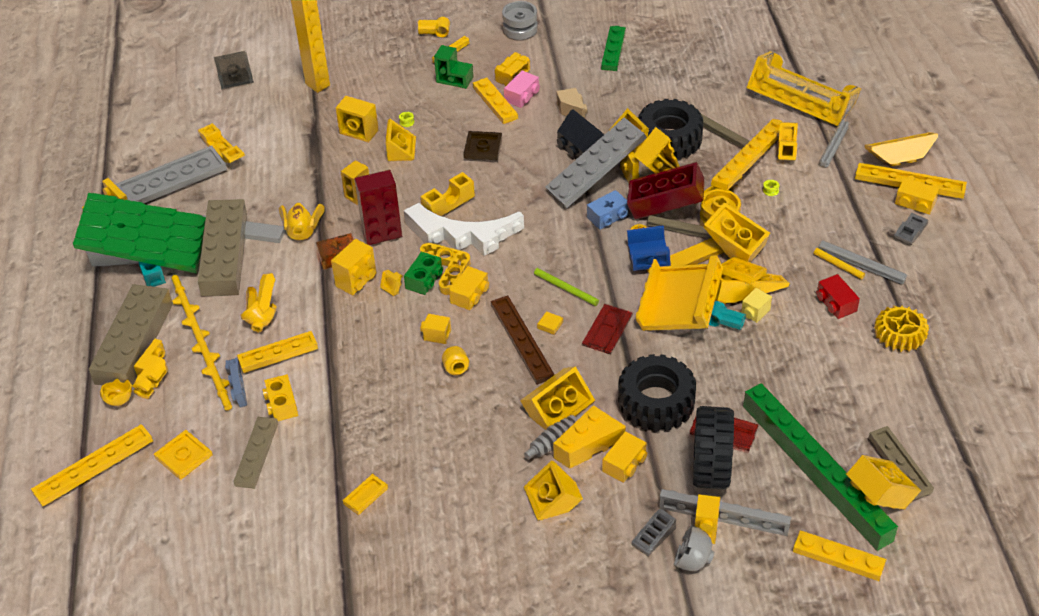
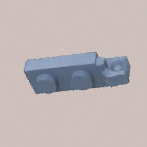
M237 357L226 360L225 368L227 373L230 374L228 375V380L231 387L233 386V389L230 390L233 401L237 400L240 408L247 406L239 361Z

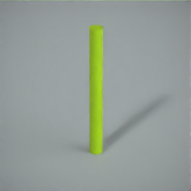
M539 268L535 269L534 275L594 306L598 305L599 299Z

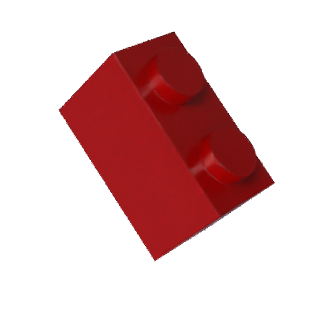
M839 274L818 281L816 295L837 319L858 311L860 298Z

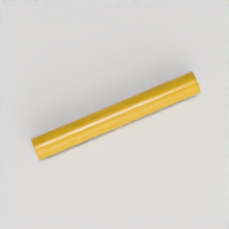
M816 248L813 252L814 255L861 280L865 276L864 272L819 248Z

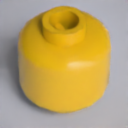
M451 346L443 352L442 363L449 374L460 375L468 369L469 359L465 350L461 347Z

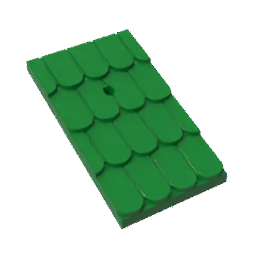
M88 192L73 246L75 249L86 251L92 267L139 264L138 262L197 273L206 217L200 214L179 212L177 209L118 199L116 196Z

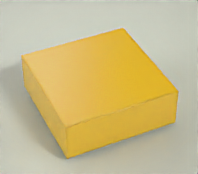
M546 311L537 323V328L555 335L563 323V317Z

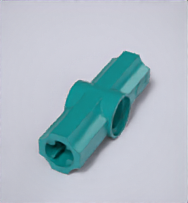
M715 301L709 325L716 327L722 324L742 330L746 314L727 309L725 304Z

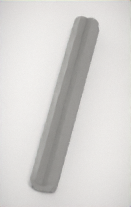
M840 121L820 159V166L825 168L829 166L849 128L848 121Z

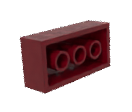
M695 162L630 180L627 205L634 218L639 219L703 202L705 178L698 163Z
M391 170L354 178L362 232L367 245L402 238L397 189Z

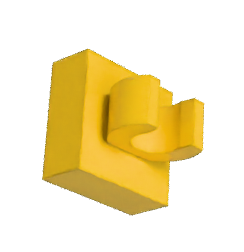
M390 270L383 271L380 288L393 296L399 294L403 275L398 272L393 273Z

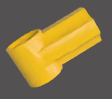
M439 17L437 20H418L419 34H436L438 37L444 38L449 33L450 20L446 17Z

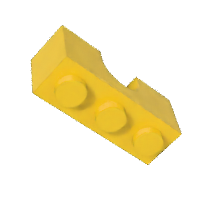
M461 172L449 179V187L444 194H441L434 188L421 195V205L427 210L442 216L475 197L474 181L464 172Z

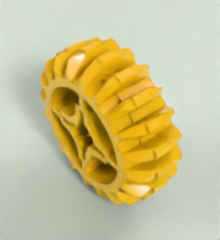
M893 305L892 308L886 307L885 310H881L875 320L874 332L876 338H879L880 343H885V347L890 346L893 350L899 349L900 352L906 349L910 352L911 349L917 350L919 346L924 344L928 337L929 325L923 314H918L917 309L911 310L910 306L904 308L902 305L900 307Z

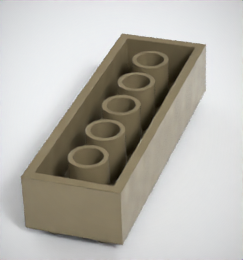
M244 199L208 200L198 275L201 296L239 295L247 221Z
M132 284L89 367L95 385L112 383L115 379H119L122 383L129 380L132 385L137 378L134 365L152 341L157 338L173 305L169 289Z

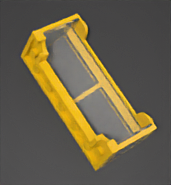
M771 51L757 57L746 87L836 126L846 118L854 107L862 89L854 85H847L840 92L782 68V57Z

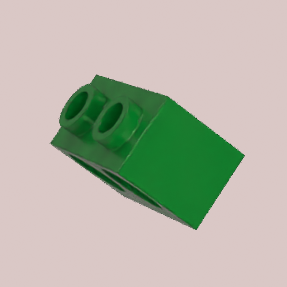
M421 251L404 275L405 289L426 295L429 289L433 288L436 279L443 273L441 257Z

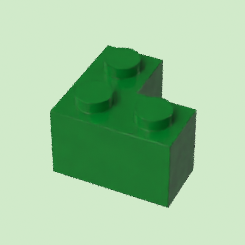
M440 46L434 56L436 83L467 89L474 77L473 64L458 61L457 48Z

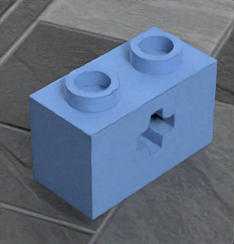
M616 190L587 204V218L599 230L629 215L627 200Z

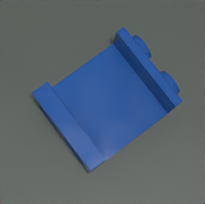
M663 225L627 230L633 271L649 269L652 266L653 259L657 260L660 267L671 266L669 246H666Z

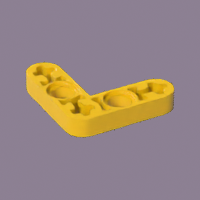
M433 243L421 245L420 252L438 257L444 254L450 255L448 258L441 257L442 265L448 267L439 280L440 292L444 295H449V289L466 267L470 266V255L464 251ZM453 271H458V272H459V274H457V275H452V274H450V273L453 272Z

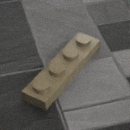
M257 417L233 481L235 487L255 489L278 426L276 418Z
M888 426L869 433L868 438L884 460L893 461L921 490L914 500L933 493L934 487Z

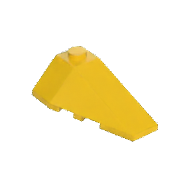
M766 273L764 277L753 284H748L722 274L715 301H720L723 304L735 303L744 300L755 288L769 293L789 287L790 283L781 275Z

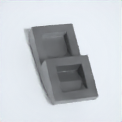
M911 212L907 220L902 222L894 237L912 244L927 226L928 219Z

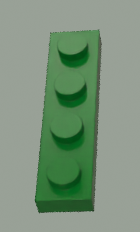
M610 26L601 70L618 71L626 27Z

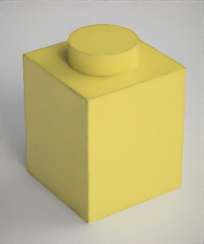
M755 288L743 300L741 313L746 314V318L757 323L770 311L772 296Z

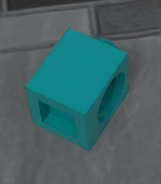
M138 262L146 286L156 287L166 283L160 266Z

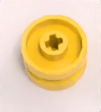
M715 189L708 191L704 194V200L700 205V225L704 226L724 202L740 212V198L729 190Z

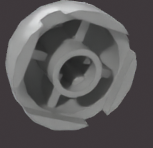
M690 525L683 536L682 546L679 545L674 564L678 568L687 571H698L706 563H711L715 552L711 550L712 541L710 536L702 529Z

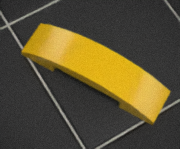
M213 123L198 130L207 146H213L224 162L231 163L245 156V153L237 145L233 147L221 135V131Z

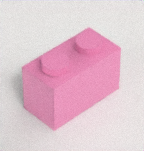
M521 71L504 88V98L508 103L521 108L525 103L529 102L534 94L538 93L540 89L539 77Z

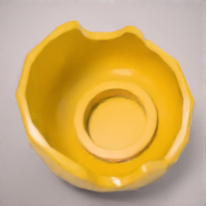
M115 379L112 383H105L100 389L101 399L112 406H122L129 401L132 394V384L129 380L122 383L119 379Z

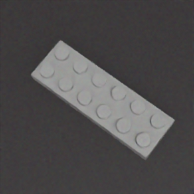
M623 118L545 186L546 189L568 208L647 138L646 135L626 118Z
M209 146L119 182L116 186L126 194L128 200L146 203L225 171L227 167L213 146Z

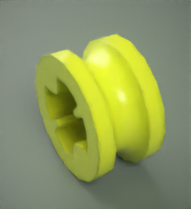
M401 113L399 115V124L403 127L412 126L414 124L413 113Z
M767 180L763 183L765 195L775 196L779 193V183L777 181Z

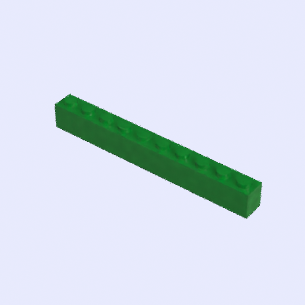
M762 383L745 391L743 403L745 410L872 547L879 551L894 542L898 526L878 505L874 506L865 499L866 495L850 483L851 479L846 475L847 472Z

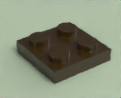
M468 131L463 153L464 159L498 160L502 133Z

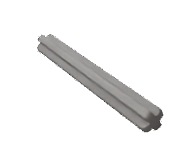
M824 240L819 244V249L838 259L899 284H904L907 274Z

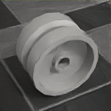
M514 1L503 8V31L506 36L516 40H523L536 34L538 25L535 5L526 1Z

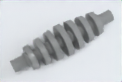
M583 413L576 417L570 415L560 420V422L550 425L530 443V449L524 453V456L529 460L535 455L541 457L544 453H549L553 450V443Z

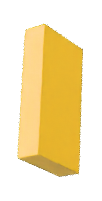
M372 473L343 499V504L359 516L388 489V484Z

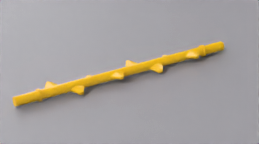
M173 275L171 280L175 287V293L178 296L172 302L173 304L183 306L187 318L182 320L181 323L182 325L191 326L197 344L191 348L192 352L202 353L207 367L202 369L201 373L212 377L217 389V395L220 397L224 409L230 410L232 409V404L227 395L228 391L225 389V387L230 385L229 380L220 378L214 363L220 357V354L209 351L204 338L210 335V332L200 329L194 315L200 307L199 305H191L185 294V288L182 286L178 275Z

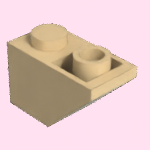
M576 88L557 91V106L561 115L567 116L570 110L574 109L585 118V114L588 113L587 106L583 104L582 95L578 93Z

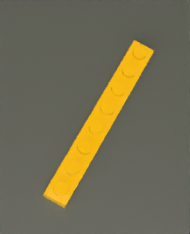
M772 119L712 178L711 185L728 191L778 140L780 122L782 121Z

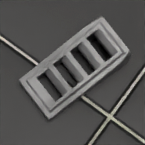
M660 508L632 540L631 544L649 556L676 529V519ZM645 539L646 541H648L650 543V546L644 543L642 540Z

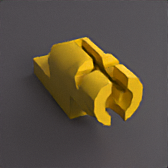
M155 338L134 365L137 378L132 385L135 388L133 392L145 399L150 398L154 392L153 388L159 386L160 381L168 372L166 361L163 359L165 350L162 340Z

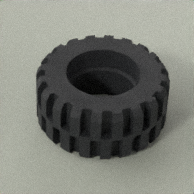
M664 99L663 101L657 100L653 104H648L640 112L638 118L649 128L648 136L655 127L667 135L671 140L670 145L674 149L673 154L677 160L689 157L701 146L703 117L694 105H689L686 101H679L678 99Z
M650 354L648 357L642 356L637 358V361L633 360L628 364V367L626 366L622 370L618 381L619 409L628 421L631 420V424L634 426H641V429L646 431L648 429H652L653 432H659L663 429L669 431L672 427L677 428L681 426L682 422H686L694 411L696 379L692 371L683 362H677L676 358H668L662 354L660 356ZM652 387H659L670 391L672 395L665 398H652L644 395L642 391Z
M700 406L696 410L693 485L697 488L727 489L730 487L734 443V411L731 408Z

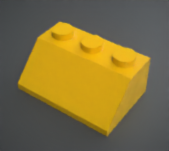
M576 366L563 368L521 399L520 402L529 417L546 430L550 425L560 422V420L570 415L576 416L592 404L595 398Z

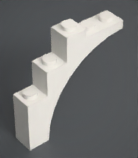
M420 203L404 210L405 224L424 243L437 244L445 240L456 250H461L472 244L483 256L498 249L501 240L524 229V215L521 212L491 221L464 222L439 216L427 210Z

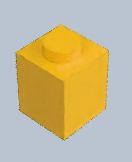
M428 314L420 327V331L423 332L424 341L446 344L451 333L450 317Z

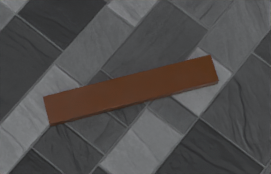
M509 296L492 300L491 307L536 385L546 382L555 375Z

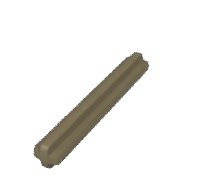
M701 114L704 123L703 127L740 148H743L750 142L748 139Z
M652 215L647 220V225L651 227L663 225L666 230L712 238L704 227Z

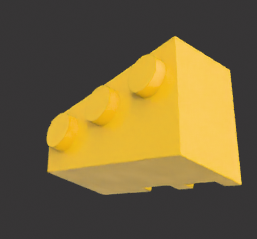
M593 405L553 443L554 459L571 469L591 459L592 455L600 451L605 452L609 450V447L614 445L626 431V426Z

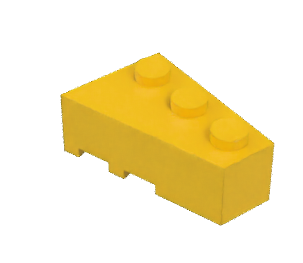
M656 127L633 155L654 173L680 167L677 158L673 154L674 149L670 145V138Z

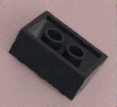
M572 109L557 130V144L568 152L571 157L577 159L605 134Z

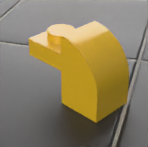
M780 122L778 159L796 160L798 123Z

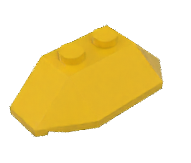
M926 132L866 144L864 146L866 150L882 162L890 164V166L901 165L900 162L913 163L917 162V159L923 158L938 138V134Z

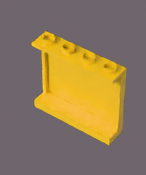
M718 255L710 256L708 264L660 267L657 260L653 259L652 266L649 268L648 280L645 282V290L640 298V307L636 312V321L641 329L647 331L708 328L723 271Z

